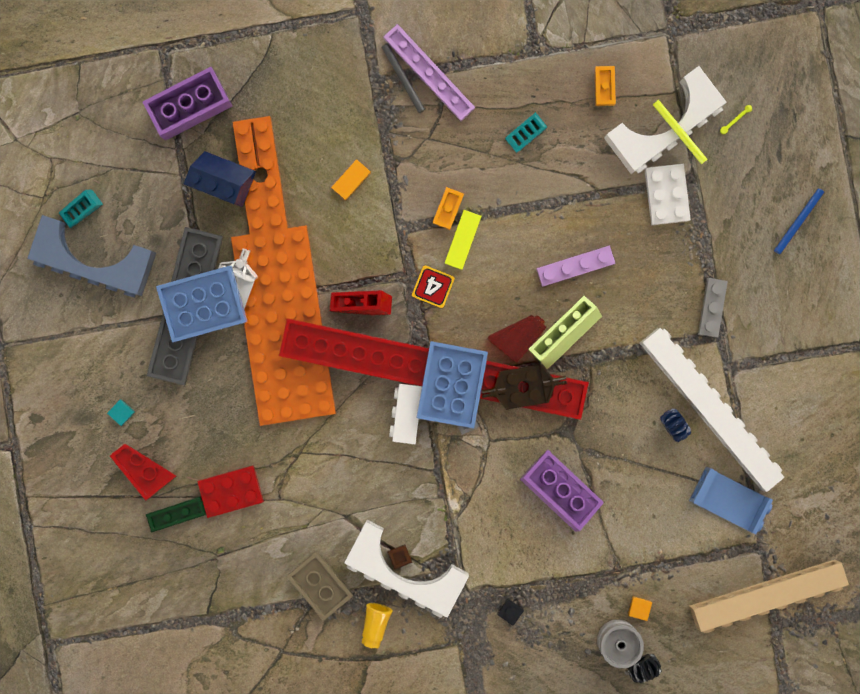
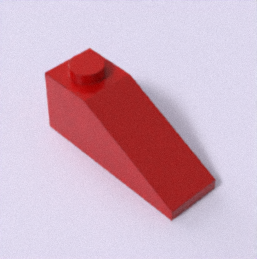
M382 290L331 293V312L391 315L392 296Z

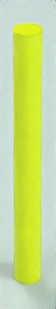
M657 100L653 106L696 159L703 164L708 159L663 104Z

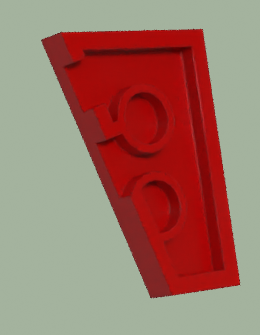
M127 444L122 445L110 455L111 459L145 501L177 477Z

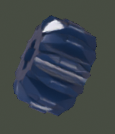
M672 408L660 416L661 423L676 442L686 439L691 434V428L678 410Z

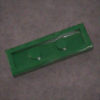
M200 496L148 513L146 517L152 533L204 516L206 511Z

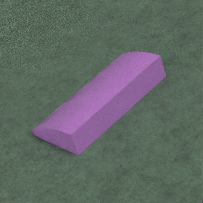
M549 450L520 478L529 489L575 532L580 531L604 503Z

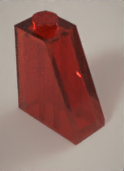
M530 315L489 335L487 340L517 363L546 329L545 321L538 315L535 317Z

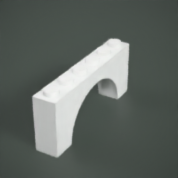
M700 66L696 67L680 81L685 93L686 104L678 124L688 136L693 133L691 129L696 126L700 128L708 122L707 118L710 115L715 117L724 110L722 106L727 103ZM621 123L610 131L604 139L630 174L635 171L637 173L643 171L648 167L646 163L650 160L655 162L662 156L661 152L666 148L669 151L678 144L676 141L679 137L673 129L659 135H640L629 130Z
M366 520L344 562L347 564V568L353 572L360 571L364 573V577L370 581L377 580L381 582V586L387 590H396L398 595L404 599H413L415 604L421 608H430L432 613L440 618L442 616L448 617L469 574L451 564L444 574L433 580L420 582L401 577L388 566L382 555L380 540L384 528Z

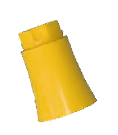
M368 603L366 605V617L362 633V644L368 648L380 647L387 623L393 612L388 606L378 603Z

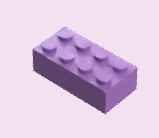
M212 67L143 101L160 137L165 141L233 106Z

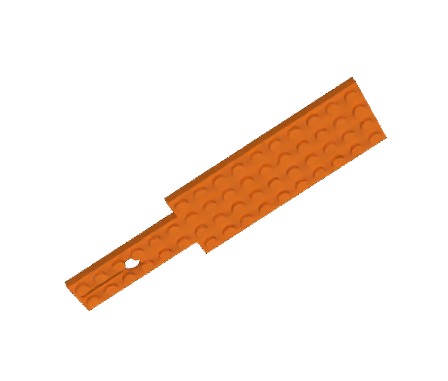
M266 116L234 121L233 128L239 165L254 171L258 168H263L268 174L264 182L259 183L253 179L245 200L250 234L231 237L234 261L240 258L243 248L249 250L247 264L258 276L254 281L244 309L248 321L244 323L260 426L336 414L329 367L279 356L287 318L323 325L308 228L306 225L288 228L271 117Z

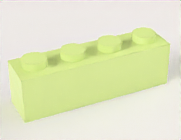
M583 296L529 348V351L548 369L602 317L600 311L590 300Z

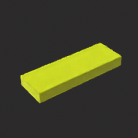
M463 210L444 264L463 270L482 216Z

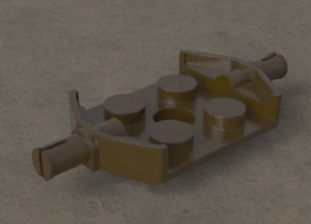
M541 364L499 371L495 386L492 389L481 390V394L489 393L482 395V398L494 396L505 410L549 403L554 387L567 384V381H560L566 380V376L552 377ZM522 381L528 384V390L524 393L518 390V384Z

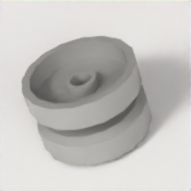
M611 620L605 623L599 630L597 645L604 659L610 665L617 668H629L641 659L644 651V642L641 635L629 622Z

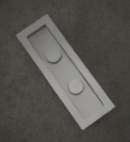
M707 278L698 335L718 338L728 281Z

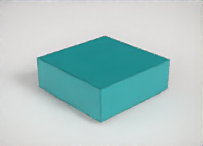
M120 399L107 414L120 426H123L135 411Z

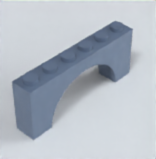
M44 215L41 216L27 258L34 261L33 265L42 268L48 265L52 267L51 271L60 274L66 271L70 273L69 277L78 280L84 277L88 279V283L99 286V283L106 284V289L115 292L121 289L124 290V295L135 298L136 295H143L156 252L133 245L129 254L119 263L104 268L89 267L78 261L70 252L65 239L66 223Z

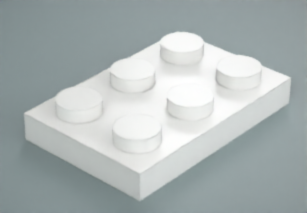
M684 164L645 168L651 226L690 221Z

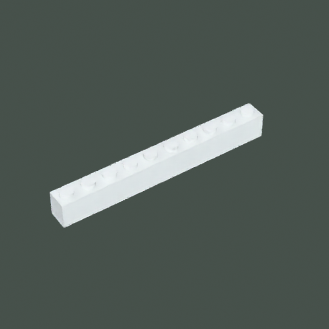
M661 328L654 330L639 344L760 490L768 492L784 478L781 474L782 469L775 462H771L768 458L770 457L769 453L763 447L760 448L756 444L758 441L752 433H747L744 429L745 424L739 418H735L732 415L733 410L727 403L723 404L719 399L721 397L714 388L711 389L708 386L707 378L702 373L698 374L694 369L696 365L689 358L686 359L682 354L684 352L678 344L674 345L670 340L671 335L669 332Z

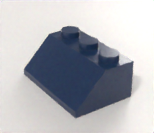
M204 151L190 166L184 185L243 207L256 171Z

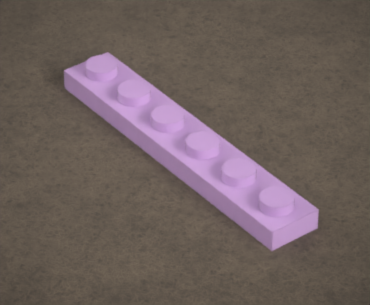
M398 24L384 36V40L460 121L464 120L475 109L473 104Z

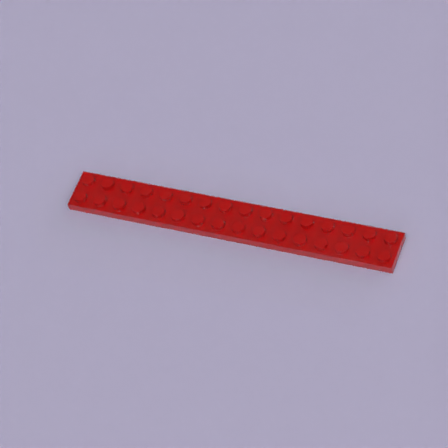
M287 318L279 356L422 386L429 348ZM486 361L481 390L492 389L495 386L499 371L517 369L519 367ZM550 374L554 378L562 377ZM566 377V380L560 381H567V384L554 387L549 403L522 408L581 420L589 382ZM524 381L520 382L518 390L521 393L526 392L528 384ZM489 393L480 394V399L499 402L494 396L482 398V395Z

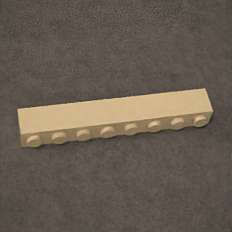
M834 559L690 605L696 628L700 632L709 633L719 626H731L734 621H747L756 614L765 615L770 613L769 610L775 608L784 609L788 607V604L794 602L798 604L805 602L810 597H822L828 591H841L849 583L842 563Z

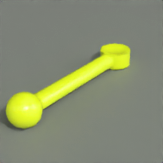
M745 106V110L727 126H723L720 129V133L726 134L728 129L742 116L752 111V106Z

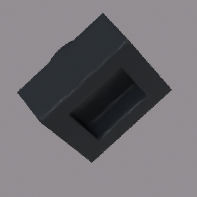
M508 598L497 615L514 626L524 612V609Z

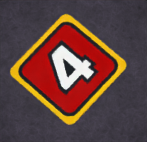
M425 265L421 270L412 296L443 308L455 278Z

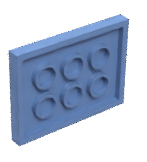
M232 265L156 286L172 342L248 322Z
M430 341L416 418L474 428L488 352Z

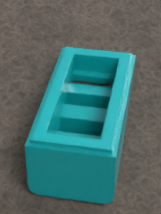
M535 112L505 137V140L518 153L547 129V125ZM534 121L539 129L537 130L531 122ZM528 126L534 134L530 135L525 127ZM520 131L527 137L526 140L519 134ZM514 136H516L517 139L521 142V145H518L515 142V140L513 139Z
M84 190L63 208L59 215L68 227L72 228L101 207L103 203L93 190ZM81 202H83L87 209H84ZM74 207H76V208L79 210V212L81 213L80 215L78 214V212L75 210ZM69 211H70V212L72 213V215L75 217L74 220H73V219L71 218V216L68 214Z

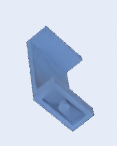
M705 467L689 500L754 534H757V531L759 532L764 525L763 519L766 514L770 513L773 506L771 504L772 499L708 467Z

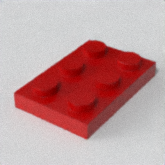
M254 465L197 481L207 518L264 502Z

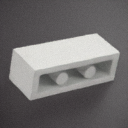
M399 384V388L395 387L394 399H397V407L393 406L392 418H395V424L390 426L389 437H393L392 442L416 444L419 420L416 417L422 386Z

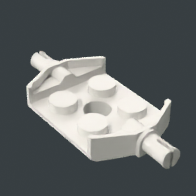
M243 248L239 259L221 262L219 268L232 265L245 309L254 281L258 276L247 264L250 251Z

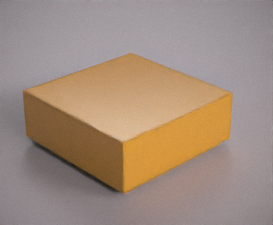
M632 596L628 616L648 621L652 602Z

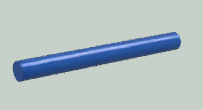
M819 188L816 190L774 249L777 254L783 252L824 194L823 190Z

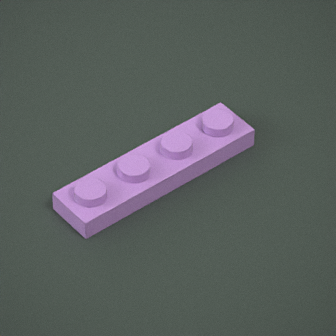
M609 245L537 268L536 270L541 286L544 287L614 265L615 260Z

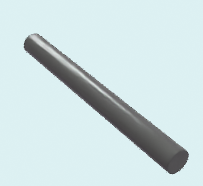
M388 43L383 45L381 48L418 113L423 112L425 108Z

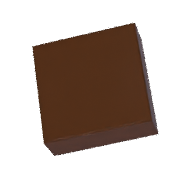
M406 544L387 551L394 570L412 563Z

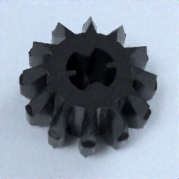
M654 654L641 656V659L635 665L628 668V673L635 683L653 680L662 672L660 662Z

